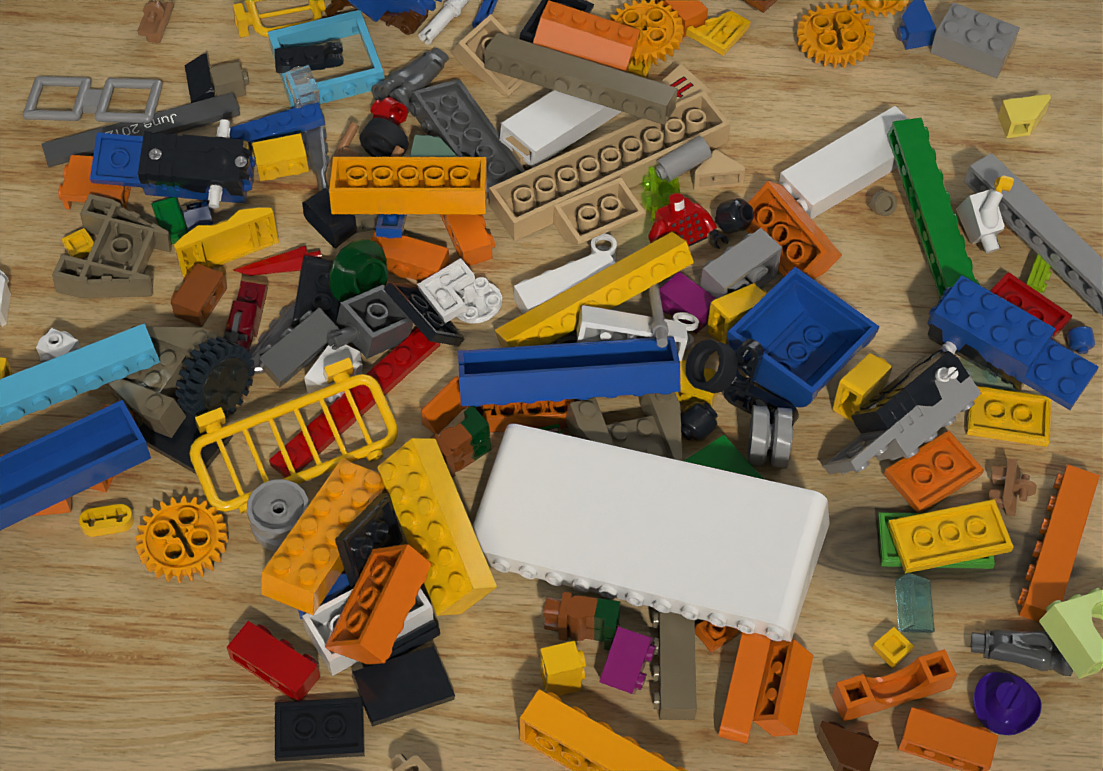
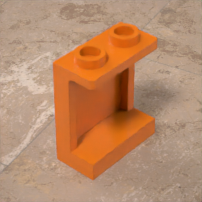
M70 156L69 164L64 167L63 185L61 184L58 190L59 199L62 200L65 209H71L72 202H86L89 194L113 199L119 202L122 208H127L131 186L91 183L90 174L93 156Z

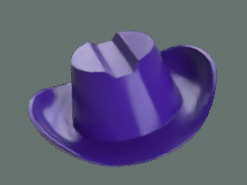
M1003 672L988 673L979 680L974 692V707L977 717L987 729L1000 735L1021 733L1030 728L1040 716L1042 703L1039 695L1027 682L1012 674Z

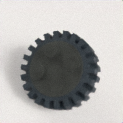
M216 337V340L210 338L207 339V344L204 342L199 344L200 352L196 349L191 352V355L194 357L192 360L188 358L183 360L182 367L184 369H180L179 372L183 379L176 382V386L180 387V389L176 390V396L179 397L177 402L184 411L194 417L221 407L225 419H227L228 412L233 414L236 411L235 406H241L244 402L240 399L242 394L248 395L249 390L245 388L246 386H252L253 380L248 377L254 375L255 370L251 367L255 364L254 360L250 359L252 355L246 348L225 337Z

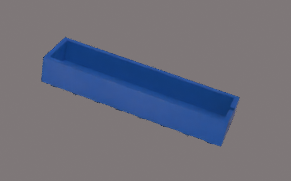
M667 337L668 344L663 348L657 345L656 338L460 350L458 351L461 406L479 407L487 404L507 405L517 402L531 404L536 401L548 400L559 402L564 399L587 400L593 397L615 398L623 395L643 396L653 393L667 395L672 392H680V360L674 337Z
M123 400L0 457V530L151 459L147 443Z

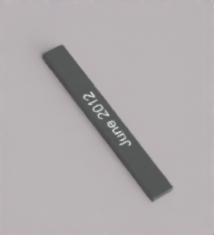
M231 92L154 113L151 123L120 122L42 144L48 167H53L69 162L71 155L93 156L97 132L143 136L144 131H150L154 134L162 132L169 135L170 133L174 134L222 119L225 120L239 116L240 111L234 94Z

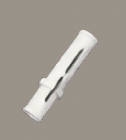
M447 0L444 3V8L418 34L420 40L424 42L427 38L425 44L430 45L454 17H458L461 14V9L470 0Z

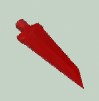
M301 246L300 248L234 269L233 271L248 276L301 271L303 256L320 259L322 257L320 250L307 253L306 246Z

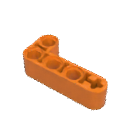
M564 399L559 402L550 400L536 401L531 404L523 402L509 403L507 405L487 404L475 407V409L489 423L490 432H505L509 424H519L532 428L559 424L560 429L567 427L565 418L569 404L573 402V399Z
M742 632L718 735L720 738L744 744L748 743L771 639L765 635Z

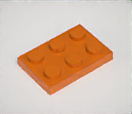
M948 430L919 448V451L914 456L908 459L904 457L886 468L884 475L916 513H922L980 477L984 469Z

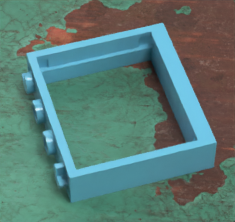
M360 10L268 32L274 60V49L311 46L360 34L373 68L294 88L290 73H279L291 109L315 101L322 104L370 92L374 84L384 80V71Z

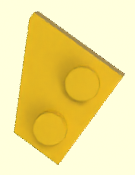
M733 11L721 14L719 17L705 20V25L694 28L693 25L689 26L686 29V36L724 56L750 28L751 21Z

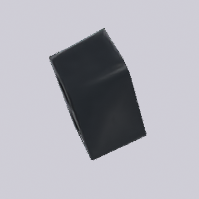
M327 188L322 189L302 202L305 219L333 248L336 249L357 233L356 219L353 214L331 213L330 195Z

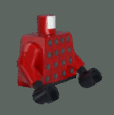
M680 193L670 195L669 204L655 212V222L648 234L650 244L671 232L684 239L688 247L707 239L708 233L711 235L710 245L714 248L720 249L717 245L718 238H721L724 244L729 242L727 236L717 232V225L709 212L700 204L692 203Z

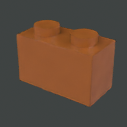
M196 263L192 271L187 272L185 275L184 283L180 289L175 291L171 297L174 316L203 327L227 290L224 273Z

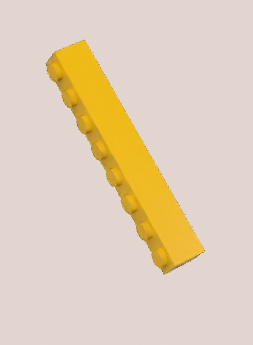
M671 232L495 329L494 331L501 347L550 344L577 328L582 305L611 310L650 288L652 285L693 264L694 261L688 244L684 239Z

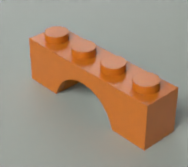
M944 649L918 657L907 667L886 676L870 678L862 674L836 682L832 698L842 721L846 722L949 690L957 674Z

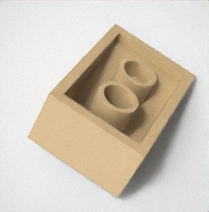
M490 14L456 45L451 54L467 71L505 97H508L525 81L485 69V48L494 36L500 33L512 37Z

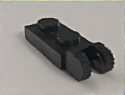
M328 42L324 46L314 45L274 49L276 73L325 70V68L340 67L344 64L343 56L339 55L343 52V46L338 42Z

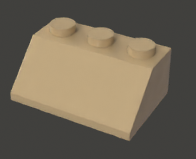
M621 177L554 205L555 227L565 242L577 245L646 216V212Z

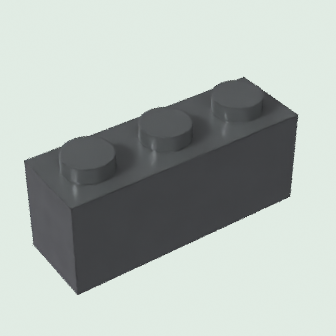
M320 308L314 312L310 310L300 318L299 321L301 323L297 327L286 329L279 338L281 340L274 346L272 344L267 345L259 353L261 356L259 358V366L279 388L326 349L329 345L327 342L328 334L340 330Z

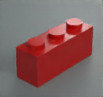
M247 621L227 646L231 660L294 701H302L320 678L318 663L313 657L306 653L304 655L299 654L291 643L285 639L279 641L261 624L256 626Z

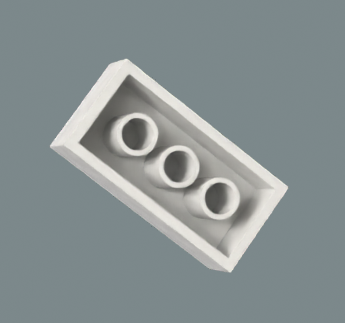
M421 588L416 596L414 606L410 609L404 621V628L396 639L434 620L432 605ZM353 589L321 605L314 615L308 613L302 615L305 630L332 676L359 662L325 648Z

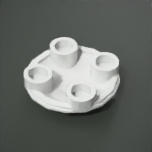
M484 277L476 278V281L456 292L467 308V311L458 315L457 318L467 323H482L490 320L498 313L502 306L500 290L494 284L489 283Z

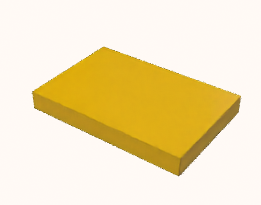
M977 386L981 395L973 400L975 404L968 409L966 435L1048 447L1050 442L1051 399L1042 395Z

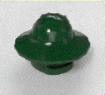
M364 238L352 241L342 248L334 259L329 273V286L333 297L340 303L378 286H386L388 280L387 259L383 249L375 241Z

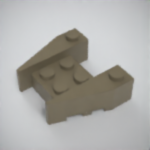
M89 194L80 213L82 225L88 233L98 236L87 260L61 254L52 274L56 292L78 298L152 296L151 278L143 273L153 249L171 252L169 232L155 223L150 224L141 219L140 215L136 212H129L122 208L121 204L113 199Z
M146 326L161 363L155 364L149 369L127 375L123 379L109 382L106 386L120 401L123 400L125 405L131 411H134L135 415L150 430L172 438L186 418L182 409L173 399L176 390L180 388L176 386V382L183 379L179 375L180 369H184L182 362L186 358L190 360L194 358L191 355L194 349L200 352L199 344L202 342L207 344V339L214 338L216 340V337L220 336L198 327Z
M675 392L667 395L660 393L643 395L640 405L645 417L610 425L605 424L596 398L571 402L569 404L565 421L572 437L682 461L680 403Z

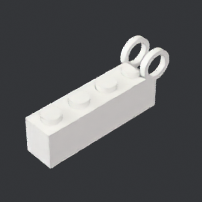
M605 233L597 236L591 241L592 252L587 257L577 261H570L562 267L545 271L537 277L525 279L514 285V301L521 313L528 312L615 264V251L617 248L615 238ZM599 240H608L613 246L612 248L608 246L596 247L595 244Z
M582 305L577 325V343L655 338L652 333L653 317ZM680 312L674 314L672 320L664 319V321L668 324L669 333L667 337H674L679 360L682 361L685 349L691 348L694 343V337L687 333V331L696 330L699 320L689 313ZM678 319H686L693 324H684Z

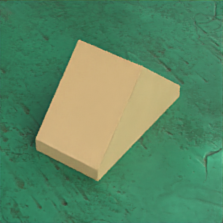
M715 149L712 152V157L704 161L695 170L693 188L694 190L743 186L745 167Z

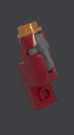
M241 281L237 300L232 302L224 337L246 348L249 352L253 337L258 335L268 287L264 284Z

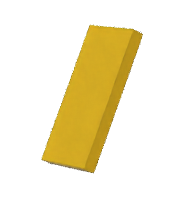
M995 499L892 519L887 524L905 574L1012 552L1014 548Z

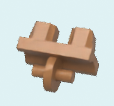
M149 0L143 8L144 15L137 30L138 35L146 36L148 42L161 43L174 7L173 2L161 3L158 0Z
M1008 459L1007 466L993 467L992 472L993 484L1005 485L1004 489H991L989 500L995 499L998 508H1004L1007 516H1015L1018 495L1019 500L1025 502L1027 501V496H1032L1036 493L1037 485L1030 481L1028 474H1022L1020 479L1021 473L1017 470V459Z

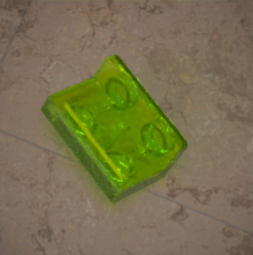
M649 167L648 176H644V191H649V196L645 197L646 212L650 211L651 221H655V212L659 208L669 204L670 195L680 193L679 178L677 177L670 182H667L665 179L661 180L658 175H655L654 167Z

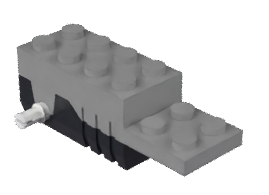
M941 349L932 355L922 357L880 391L879 395L874 396L869 400V403L864 404L860 411H856L851 415L855 426L861 434L823 466L829 474L841 473L843 475L849 471H855V473L862 471L869 465L868 460L873 456L877 457L878 460L890 459L891 461L899 457L908 459L914 456L919 451L918 447L922 443L933 440L938 435L937 431L941 427L952 424L956 420L955 416L960 411H966L975 404L973 400L981 395V392L972 380L971 373L965 369L957 355L950 351L944 352Z

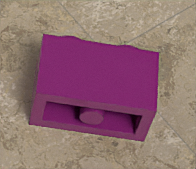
M679 271L659 289L662 310L664 313L672 316L680 312L695 316L699 320L698 328L693 330V332L697 334L708 324L710 304L716 298ZM678 319L680 322L684 324H693L689 320Z
M618 626L599 682L630 694H635L637 689L642 690L647 676L646 673H643L646 661L651 663L656 650V646L652 645L654 639Z

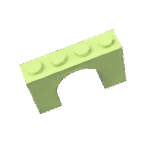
M1100 588L1093 589L1084 596L1076 594L1064 602H1061V600L1054 601L1046 607L1047 613L1039 620L1079 679L1098 673L1103 668V639L1092 622V617L1103 620V590Z

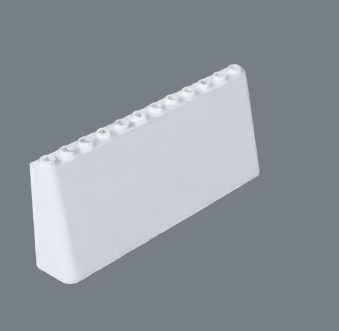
M509 424L505 429L472 528L488 566L494 567L500 572L507 573L510 571L518 573L527 579L538 578L546 580L555 586L562 584L573 587L579 592L586 593L590 591L598 593L607 599L618 598L626 600L635 606L646 605L654 607L662 613L674 612L682 614V616L690 620L701 619L709 621L718 627L729 626L737 628L746 634L757 633L765 635L774 641L785 640L791 642L829 527V510L827 498L813 490L519 424Z

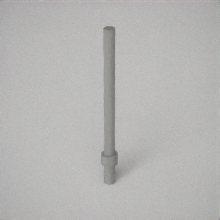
M657 283L649 288L654 321L652 333L656 338L657 345L663 348L668 344L667 335L669 330L667 322L664 321L659 285Z

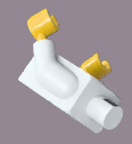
M1005 175L998 177L994 182L995 190L990 189L970 195L956 208L970 243L982 242L986 254L1000 249L996 236L1004 230V223L998 205L1003 197L1001 194L1002 190L1007 192L1011 190L1014 182L1012 177Z

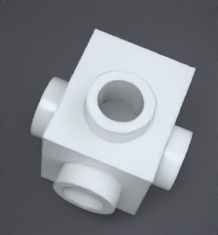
M53 328L40 338L36 347L41 363L81 348L79 341L66 331L60 332Z

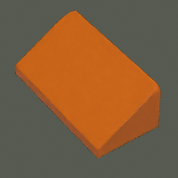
M458 376L454 377L421 409L422 425L434 434H439L467 407L461 406Z

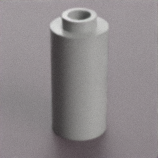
M699 135L656 160V174L661 180L665 179L667 182H670L711 158V150L703 137Z

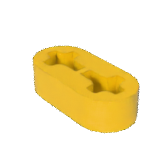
M115 504L87 509L81 513L78 522L85 535L96 537L125 532L132 527L134 518L131 509L127 505ZM123 514L122 522H117L118 515ZM90 519H96L94 526L89 527Z

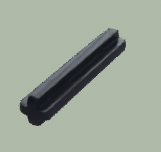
M431 620L396 639L392 647V653L387 660L400 657L439 636L440 628L437 623ZM361 663V665H362L363 668L368 667V666H371V665H375V664H364V663Z

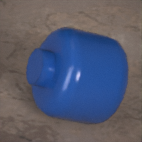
M1079 326L1067 332L1070 350L1078 351V354H1086L1088 350L1095 346L1094 332L1091 327Z

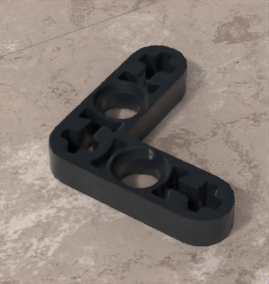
M746 339L737 349L736 356L738 368L745 369L749 377H743L737 369L735 379L724 390L725 399L731 405L749 414L752 412L753 405L758 406L755 400L763 401L770 412V424H772L774 412L778 407L792 409L793 426L799 418L796 407L754 386L764 355V349L758 341ZM750 350L752 358L750 360H747L746 358L748 357Z

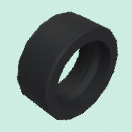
M373 118L370 120L359 137L362 147L372 157H390L396 145L405 150L404 155L409 147L408 138L397 125L383 118Z
M710 339L696 344L686 361V376L689 383L694 388L714 394L723 392L731 385L738 369L735 351L727 344ZM717 351L719 356L717 372L712 379L706 382L704 376L706 361L711 354Z

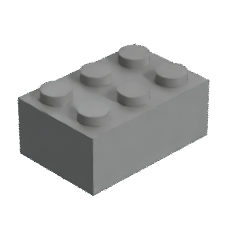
M953 2L935 33L931 53L991 77L998 78L1014 48L1020 27Z
M762 228L753 234L749 233L740 243L734 247H728L720 257L710 260L704 265L700 286L716 299L753 283L761 289L777 278L782 247Z

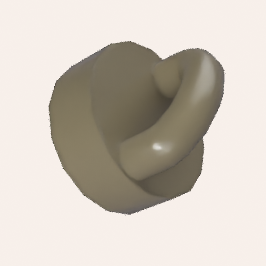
M882 190L874 194L868 206L877 215L889 216L896 209L897 199L892 192Z

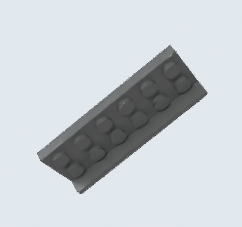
M460 79L413 91L410 112L421 124L424 133L432 137H440L457 157H486V199L489 198L490 187L525 172V169L510 149L499 140V133Z

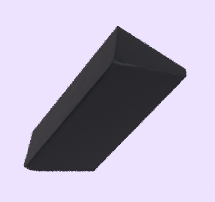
M207 53L184 65L191 103L215 97Z

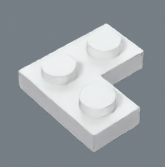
M460 258L438 271V273L418 283L417 286L444 323H447L467 311L465 303L456 292L473 283L476 279L473 272Z

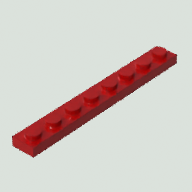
M417 328L365 375H370L376 379L385 396L439 348L440 343L430 342ZM358 385L349 389L361 416L376 404L369 387L366 385ZM345 393L328 407L339 435L357 421ZM322 412L307 426L318 455L335 441L326 416ZM302 431L285 445L296 473L300 472L314 459ZM278 451L269 459L270 466L284 478L291 476L281 451Z

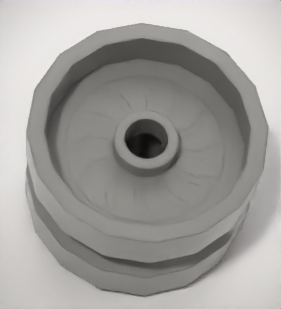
M753 405L749 428L747 461L752 466H762L766 461L767 450H770L771 466L786 469L793 440L792 409L778 407L774 412L772 424H770V412L767 406Z
M285 479L270 480L258 486L248 499L247 515L255 540L264 548L277 551L308 507L309 500L306 493L298 484Z

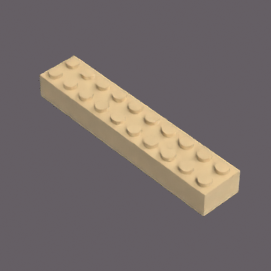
M704 91L677 102L675 110L665 125L642 118L490 187V208L511 238L517 241L553 224L554 205L620 177L627 187L631 188L657 176L655 171L657 166L656 160L699 135L706 141L710 150L728 143L730 123Z

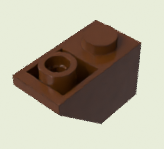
M825 721L821 722L817 734V739L834 771L870 770L879 744L870 735L862 732L854 733L846 730L839 723H827Z

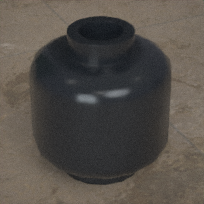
M731 199L719 204L715 220L720 229L725 233L740 232L750 227L754 211L751 205L744 199Z
M694 401L680 413L681 434L687 440L694 438L697 441H702L717 427L716 418L718 414L705 401L702 403Z

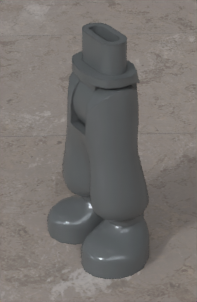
M434 48L431 52H424L407 66L391 73L388 80H382L374 84L371 89L375 100L379 99L381 101L387 97H392L405 105L409 113V99H412L413 91L428 86L440 71L443 70L444 63L449 60L448 55L438 48Z
M985 630L984 634L971 633V653L983 654V658L1018 663L1040 671L1054 670L1063 676L1072 675V668L1047 632L992 630L990 632Z

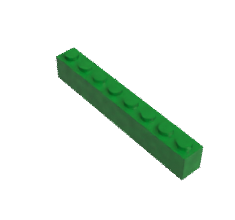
M922 117L893 121L887 137L939 298L941 299L947 287L955 285L961 275L980 285L972 271V260L967 256L965 250L964 236L960 235L958 229L957 215L953 213L950 205V194L945 190L943 184L942 170L938 169L936 163V151L934 148H931L929 142L928 128L924 127Z

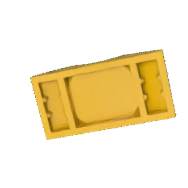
M272 208L238 210L228 220L220 221L214 225H198L182 236L174 244L183 279L187 272L192 271L196 263L212 269L279 243L274 212Z

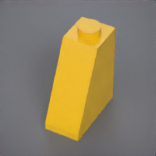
M753 283L713 300L710 304L707 333L716 341L729 345L728 331L767 292Z
M869 353L840 380L832 410L853 422L851 415L856 411H860L864 404L869 403V400L878 395L888 382L893 366L888 364L885 359Z

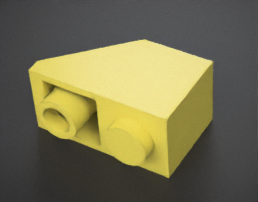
M1050 94L1003 100L998 117L1006 138L1030 135L1047 112L1051 100Z

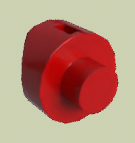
M387 97L383 101L376 100L370 110L373 118H383L395 125L405 122L408 116V108L392 97Z

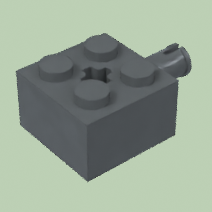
M381 285L341 302L336 321L337 326L341 330L328 334L327 342L329 346H332L333 350L352 342L368 359L401 344L410 336L413 322L385 292V286Z

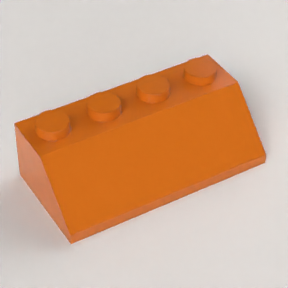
M548 0L540 18L533 44L627 72L637 49L640 30Z
M767 181L748 202L753 208L754 217L746 231L748 234H753L762 228L782 247L778 270L784 277L796 267L812 279H815L826 273L842 256L840 251L783 185Z
M408 544L373 549L325 648L364 664L385 663L392 653V647L398 634L404 628V621L416 602V596L421 585L427 579V573L432 563Z

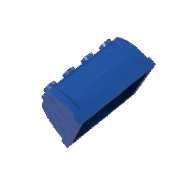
M794 267L728 331L727 338L729 346L735 351V354L739 346L746 339L758 341L764 349V355L755 381L776 397L793 406L805 407L817 397L818 392L862 348L866 347L874 339L879 325ZM750 350L748 357L746 358L747 360H750L752 358ZM742 369V371L747 376H749L748 372L745 369Z

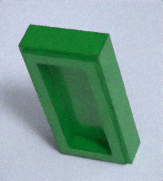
M176 197L151 203L158 226L169 232L171 245L188 233Z

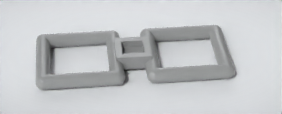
M37 76L34 79L24 108L23 117L26 120L78 121L82 113H95V120L98 122L151 123L163 84L160 80L108 78L102 90L90 89L91 80L86 77ZM42 87H80L72 111L35 110ZM113 89H151L145 112H107Z

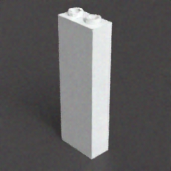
M554 90L502 122L499 140L510 150L512 148L524 157L523 161L534 168L622 111ZM513 136L530 150L532 154L526 156L505 138Z
M896 106L890 108L782 171L779 184L784 186L811 219L815 218L897 169L887 133L893 121L906 120L908 118Z

